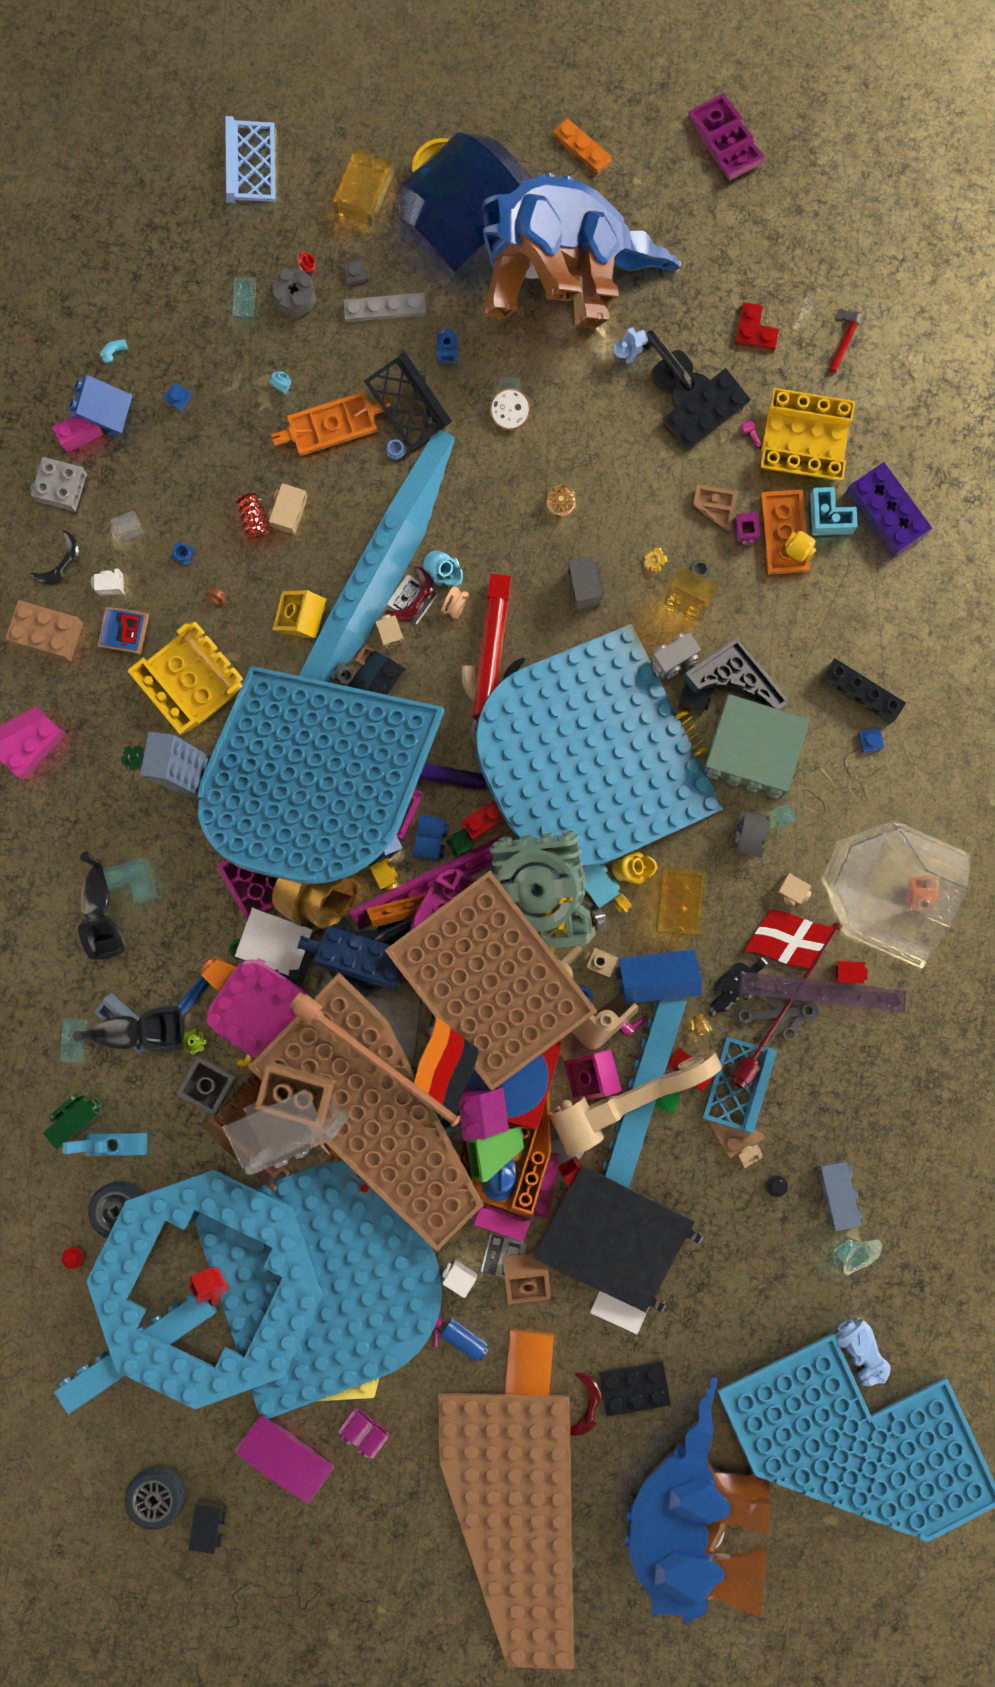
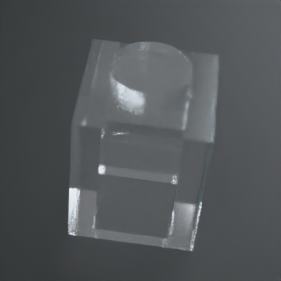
M134 511L111 519L113 527H110L112 535L114 539L118 538L122 544L145 535L140 520Z

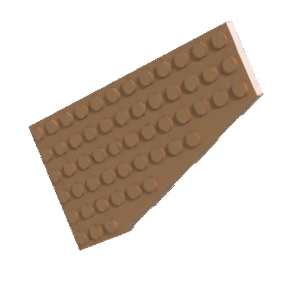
M338 973L314 998L316 1002L323 1006L321 1009L323 1015L414 1083L416 1074L387 1019ZM297 1016L248 1067L261 1080H263L266 1066L272 1062L335 1080L325 1122L319 1128L311 1125L308 1126L436 1251L483 1206V1202L436 1112L318 1022L314 1023L312 1021L308 1024Z
M440 1393L439 1462L507 1667L574 1669L570 1395Z

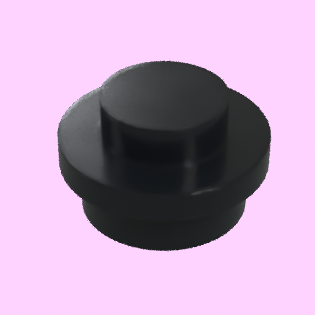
M774 1175L767 1180L766 1189L770 1195L781 1197L787 1192L788 1184L782 1176Z

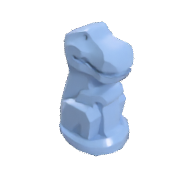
M863 1319L844 1321L838 1326V1332L835 1334L838 1345L845 1348L852 1357L854 1365H864V1368L857 1373L859 1383L864 1387L873 1386L876 1383H885L891 1368L890 1364L881 1357L871 1327Z

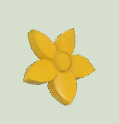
M247 1053L245 1058H240L236 1063L243 1067V1073L247 1074L251 1071L248 1067L256 1058Z

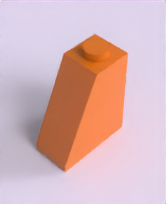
M215 957L213 960L209 958L201 966L203 970L200 972L220 992L238 965Z

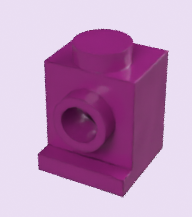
M757 512L736 514L734 524L737 543L742 542L743 546L755 544V541H758L760 537ZM748 529L750 533L744 534L743 530Z

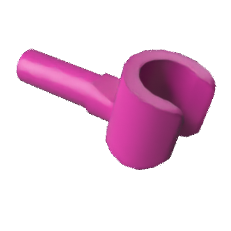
M752 421L743 422L741 424L742 433H750L757 447H761L762 443L756 435L754 423Z
M642 1017L632 1026L626 1022L619 1031L624 1036H629L636 1028L648 1021V1017Z
M438 1317L433 1332V1347L435 1348L438 1347V1336L442 1323L440 1317Z

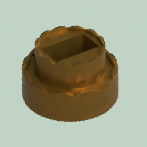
M352 875L336 881L316 884L298 883L278 878L273 890L272 902L278 912L296 925L309 927L314 924L318 928L326 930L327 926L337 925L340 919L348 915L350 908L356 903L359 887L357 881L352 878Z

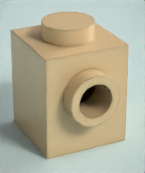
M788 873L776 894L782 896L785 903L791 906L795 904L798 906L802 902L806 903L812 893L809 891L811 885Z
M594 948L592 952L588 951L584 959V963H587L585 968L610 978L618 958Z

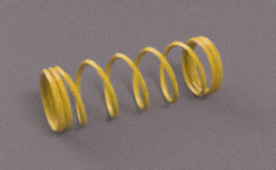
M685 710L675 716L676 720L689 715L691 713L690 710ZM693 716L688 717V718H685V719H681L680 721L686 720L685 722H683V723L681 724V726H682L683 724H685L687 721H689L690 719H692ZM693 724V725H690V726H687V727H683L684 729H685V728H689V729L684 733V735H685L690 729H692L693 727H695L697 724ZM700 731L688 734L687 736L694 735L688 740V743L692 738L698 735ZM701 739V740H698V741H694V742H690L691 744L698 742L696 745H694V746L692 747L691 750H693V748H694L695 746H697V745L700 744L702 741H704V739ZM706 746L694 750L696 751L694 756L698 757L707 753L709 748Z

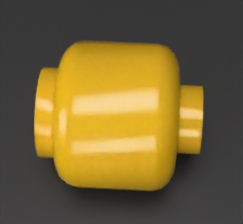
M803 531L793 532L784 545L787 547L786 553L798 562H803L806 558L810 560L817 550L814 548L815 539Z

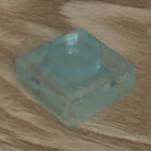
M500 378L499 391L507 388L520 390V378Z

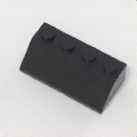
M373 651L348 684V687L392 696L407 675L404 667L389 657Z

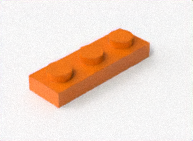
M568 118L553 132V136L596 174L611 161V156Z
M425 894L367 908L366 913L372 928L403 921L415 916Z

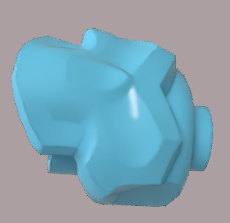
M438 550L431 551L426 555L423 567L436 585L457 586L462 583L463 573L461 568H459V562L456 558H451L446 553Z

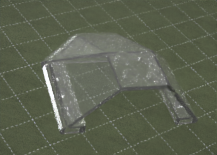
M891 820L839 840L822 877V881L829 893L830 901L839 918L844 935L923 969L951 928L968 887L971 853L901 822Z

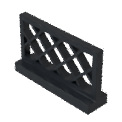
M403 352L364 380V383L411 451L453 422L406 352ZM395 364L401 370L400 379L388 377L389 368ZM386 371V376L380 375ZM376 377L385 379L383 391L375 390L370 382ZM387 380L399 382L397 394L386 392ZM402 383L412 386V397L400 394ZM385 394L397 397L395 408L386 407L384 404ZM399 397L411 399L409 411L398 409ZM414 400L423 402L425 405L424 414L412 412ZM397 412L409 414L407 426L397 423ZM411 415L423 417L421 429L410 427ZM425 419H434L438 427L433 431L425 430ZM409 429L421 431L419 441L415 444H412L408 439ZM423 432L429 433L423 437Z

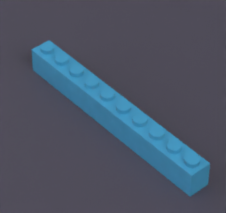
M674 998L654 1001L652 1008L656 1010L654 1016H650L646 1029H649L647 1038L643 1037L640 1049L643 1050L641 1058H636L633 1069L637 1071L635 1077L630 1078L627 1090L636 1088L664 1075L686 1006V1000ZM656 1099L625 1113L622 1119L616 1122L614 1131L617 1132L615 1140L611 1139L608 1147V1152L611 1154L609 1160H605L601 1172L604 1173V1176L628 1188Z

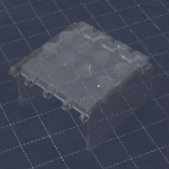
M323 1072L317 1074L319 1076L325 1077ZM304 1090L262 1110L255 1109L257 1102L243 1108L247 1115L246 1117L224 1126L223 1129L242 1169L245 1168V1172L251 1175L273 1165L275 1168L283 1166L291 1157L301 1158L308 1154V1150L335 1138L336 1134L344 1126V1123L350 1118L351 1112L350 1110L341 1111L332 1093L325 1122L322 1124L307 1091Z

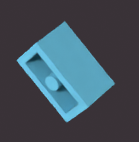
M604 864L583 867L586 877L585 892L591 896L596 908L600 909L620 894L618 883L614 878L609 879L606 874L608 870Z

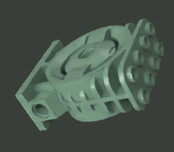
M571 830L564 831L562 835L554 836L553 833H544L538 838H533L532 835L520 836L518 840H512L511 837L499 838L498 842H494L493 846L489 848L490 853H493L494 857L491 861L492 866H495L496 872L493 873L548 947L559 948L587 945L596 934L595 927L591 923L590 912L581 905L586 889V877L582 867L583 860L580 858V853L582 852L578 844L580 835L575 834V831ZM530 862H541V863H545V864L549 865V866H546V865H543V864H532V865H529V866L525 867L523 870H521V871L517 874V876H516V878H515L514 881H510V878H512V876H513V874L515 873V871H516L520 866H522V865H524V864H526V863H530ZM557 872L559 874H568V876L559 877ZM534 884L540 885L543 893L536 892ZM572 897V901H563L560 908L551 915L544 917L533 915L534 913H547L560 902L561 898ZM566 922V929H556V927Z

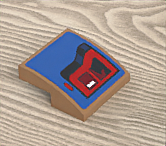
M106 607L97 647L141 655L149 614Z

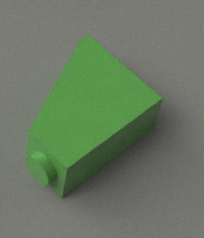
M508 1125L509 1130L485 1139L466 1141L472 1180L487 1182L524 1148V1136L520 1126Z

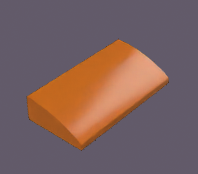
M510 1329L505 1394L549 1395L553 1333Z

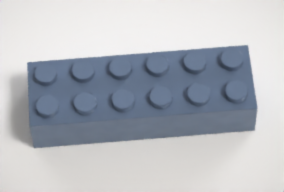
M148 731L140 775L183 797L199 799L200 782L211 757L175 735Z

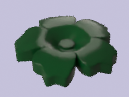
M129 745L124 747L123 754L126 756L120 758L121 763L129 766L130 770H136L140 767V764H143L144 754L142 753L144 749L140 745L134 746L133 749Z

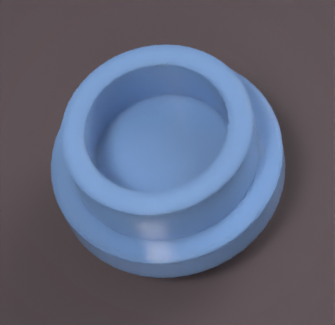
M392 439L386 445V454L393 460L401 459L406 453V446L399 439Z

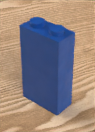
M695 950L619 958V967H615L616 979H621V983H618L619 995L624 996L625 1004L702 995V980Z

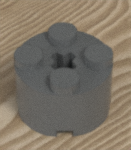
M286 268L275 278L273 295L278 308L284 315L291 318H299L301 315L312 311L316 303V295L311 277L307 273L299 269Z
M741 811L736 822L735 831L737 833L733 839L731 850L761 858L765 849L762 848V845H764L768 837L770 816Z

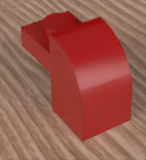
M209 1268L190 1276L188 1286L198 1304L208 1300L210 1305L214 1306L220 1302L222 1293L230 1290L219 1268Z

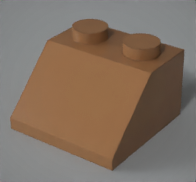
M535 1252L503 1256L508 1305L551 1300L548 1267L546 1264L533 1259Z

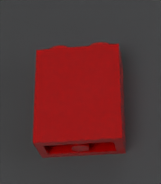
M495 799L461 821V826L473 845L506 824Z

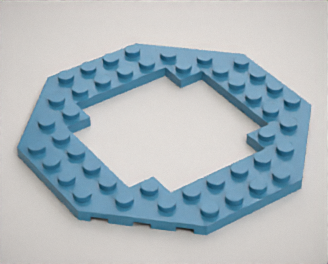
M216 1169L127 1200L86 1281L115 1370L193 1409H198L283 1378L323 1296L293 1207ZM195 1210L272 1247L263 1268L283 1277L246 1355L243 1356L225 1347L216 1367L137 1329L147 1308L128 1300L165 1221L185 1230Z

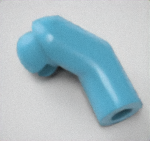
M126 340L108 342L100 351L102 361L105 363L111 362L113 360L112 354L115 351L128 349Z

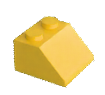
M308 590L282 591L272 631L300 638H316L320 629L322 614L325 610L326 598Z

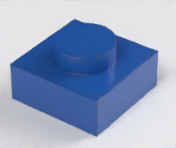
M175 382L163 399L181 412L193 396Z
M880 728L858 733L862 753L885 748Z

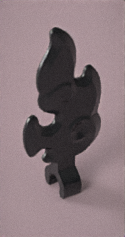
M760 958L750 968L744 963L733 964L729 972L722 975L715 984L714 990H721L722 994L711 1003L709 1015L713 1017L717 1013L730 1010L740 999V988L745 989L743 999H751L759 989L758 986L753 985L754 981H758L756 974L768 963L763 958Z

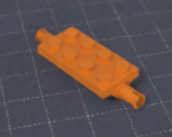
M364 391L288 415L289 429L272 433L271 436L275 447L290 441L295 442L299 455L303 456L378 432L374 417L375 414L384 411L377 401H368ZM389 397L384 398L386 407L392 408Z

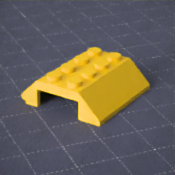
M196 622L192 624L185 623L177 630L179 635L147 661L143 657L127 670L180 735L202 725L229 703L242 688L240 683L243 680L242 676L234 667L230 670L228 669L231 663L222 652L215 653L218 648L208 636L202 638L205 632Z

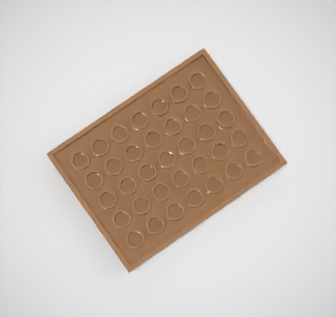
M491 870L385 950L433 1015L479 1049L474 1069L491 1091L597 1012L596 1008Z

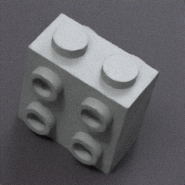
M42 457L41 463H38L36 468V480L31 484L30 488L32 498L39 503L76 512L87 476L86 471L81 466Z
M690 632L685 636L683 633L679 634L672 640L673 642L670 645L666 646L664 644L655 650L650 668L656 677L659 676L661 680L665 678L670 680L679 674L678 671L681 668L685 667V669H688L690 665L696 663L701 649Z

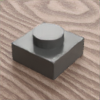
M363 259L343 263L348 286L368 282Z

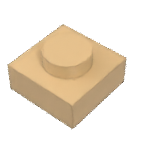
M757 1144L753 1147H745L740 1152L741 1154L738 1155L744 1168L763 1158Z

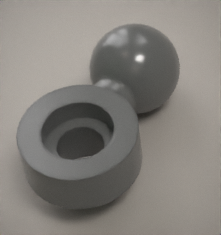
M588 893L584 894L581 905L590 912L592 926L595 927V931L604 928L606 923L604 912L594 907L595 902Z

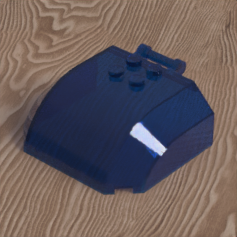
M456 133L398 185L396 217L446 275L452 279L459 268L485 244L483 229L485 228V217L482 210L483 201L497 194H510L523 181L532 179V177L516 158L495 139L485 135Z

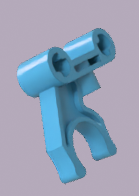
M147 1133L85 1134V1140L63 1142V1154L85 1152V1156L147 1155ZM112 1139L118 1142L116 1151H113L109 1146Z

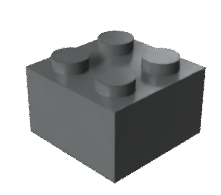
M593 556L569 560L567 574L575 611L599 607L604 595L603 583L598 582L600 575L599 563L594 562Z
M197 1056L176 1095L212 1115H217L239 1076L202 1056Z

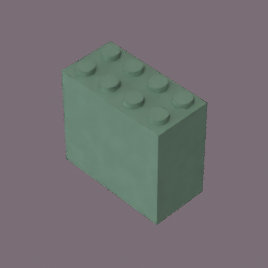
M728 694L721 708L703 772L706 773V777L712 780L724 779L726 784L737 787L740 784L746 786L748 791L754 793L762 791L766 793L767 797L773 799L782 798L789 791L810 719Z

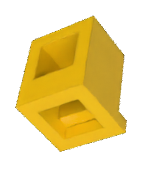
M389 857L370 866L380 889L387 892L398 887L395 880L398 878V875L393 866L390 868L388 866L391 864Z

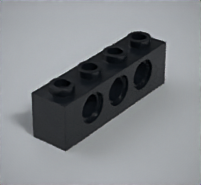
M836 658L829 664L819 680L888 724H892L897 719L906 704L905 701Z

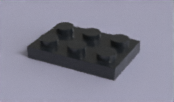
M663 1360L599 1371L607 1417L671 1406Z

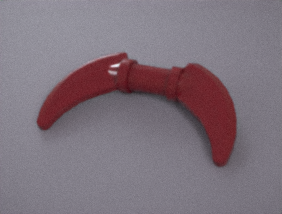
M419 566L414 567L420 578L418 595L405 608L394 611L386 610L385 613L387 615H395L397 620L413 618L420 613V605L428 595H432V579Z
M576 1372L575 1376L585 1385L589 1396V1404L584 1418L576 1425L570 1427V1436L586 1434L596 1426L595 1412L597 1404L603 1400L602 1391L597 1382L587 1374Z

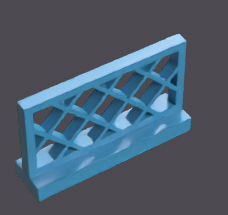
M727 1037L720 1059L722 1068L729 1063H732L735 1068L734 1060L742 1056L747 1058V1054L757 1050L759 1046ZM729 1044L739 1045L743 1053L731 1058L728 1052ZM764 1047L761 1050L763 1054L761 1060L758 1061L760 1070L756 1075L755 1081L750 1084V1086L753 1085L752 1092L748 1088L750 1086L745 1088L750 1099L743 1105H740L735 1094L745 1089L740 1088L733 1092L727 1082L732 1076L725 1078L721 1068L716 1073L703 1119L753 1135L777 1050ZM727 1055L729 1060L724 1062ZM720 1075L723 1078L721 1082H719ZM725 1083L730 1094L720 1099L716 1089ZM714 1096H715L716 1099H717V1101H715L714 1103H712V1102H713V1099H714ZM733 1096L738 1107L727 1112L722 1101ZM719 1103L725 1114L718 1118L709 1116L711 1107ZM745 1106H747L746 1112H744L742 1109ZM740 1110L744 1116L742 1125L733 1123L729 1115Z

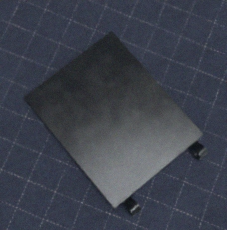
M582 1165L538 1245L533 1259L645 1313L650 1306L664 1313L668 1305L665 1304L664 1300L655 1297L658 1289L686 1238L701 1245L705 1236L701 1232L692 1229L695 1223L694 1220Z

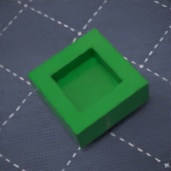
M675 1092L657 1098L654 1107L674 1114L681 1093Z

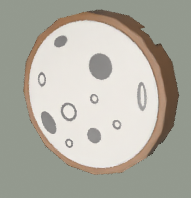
M514 388L503 389L492 398L490 415L494 423L500 428L514 430L523 426L528 420L530 402L527 396L520 390Z

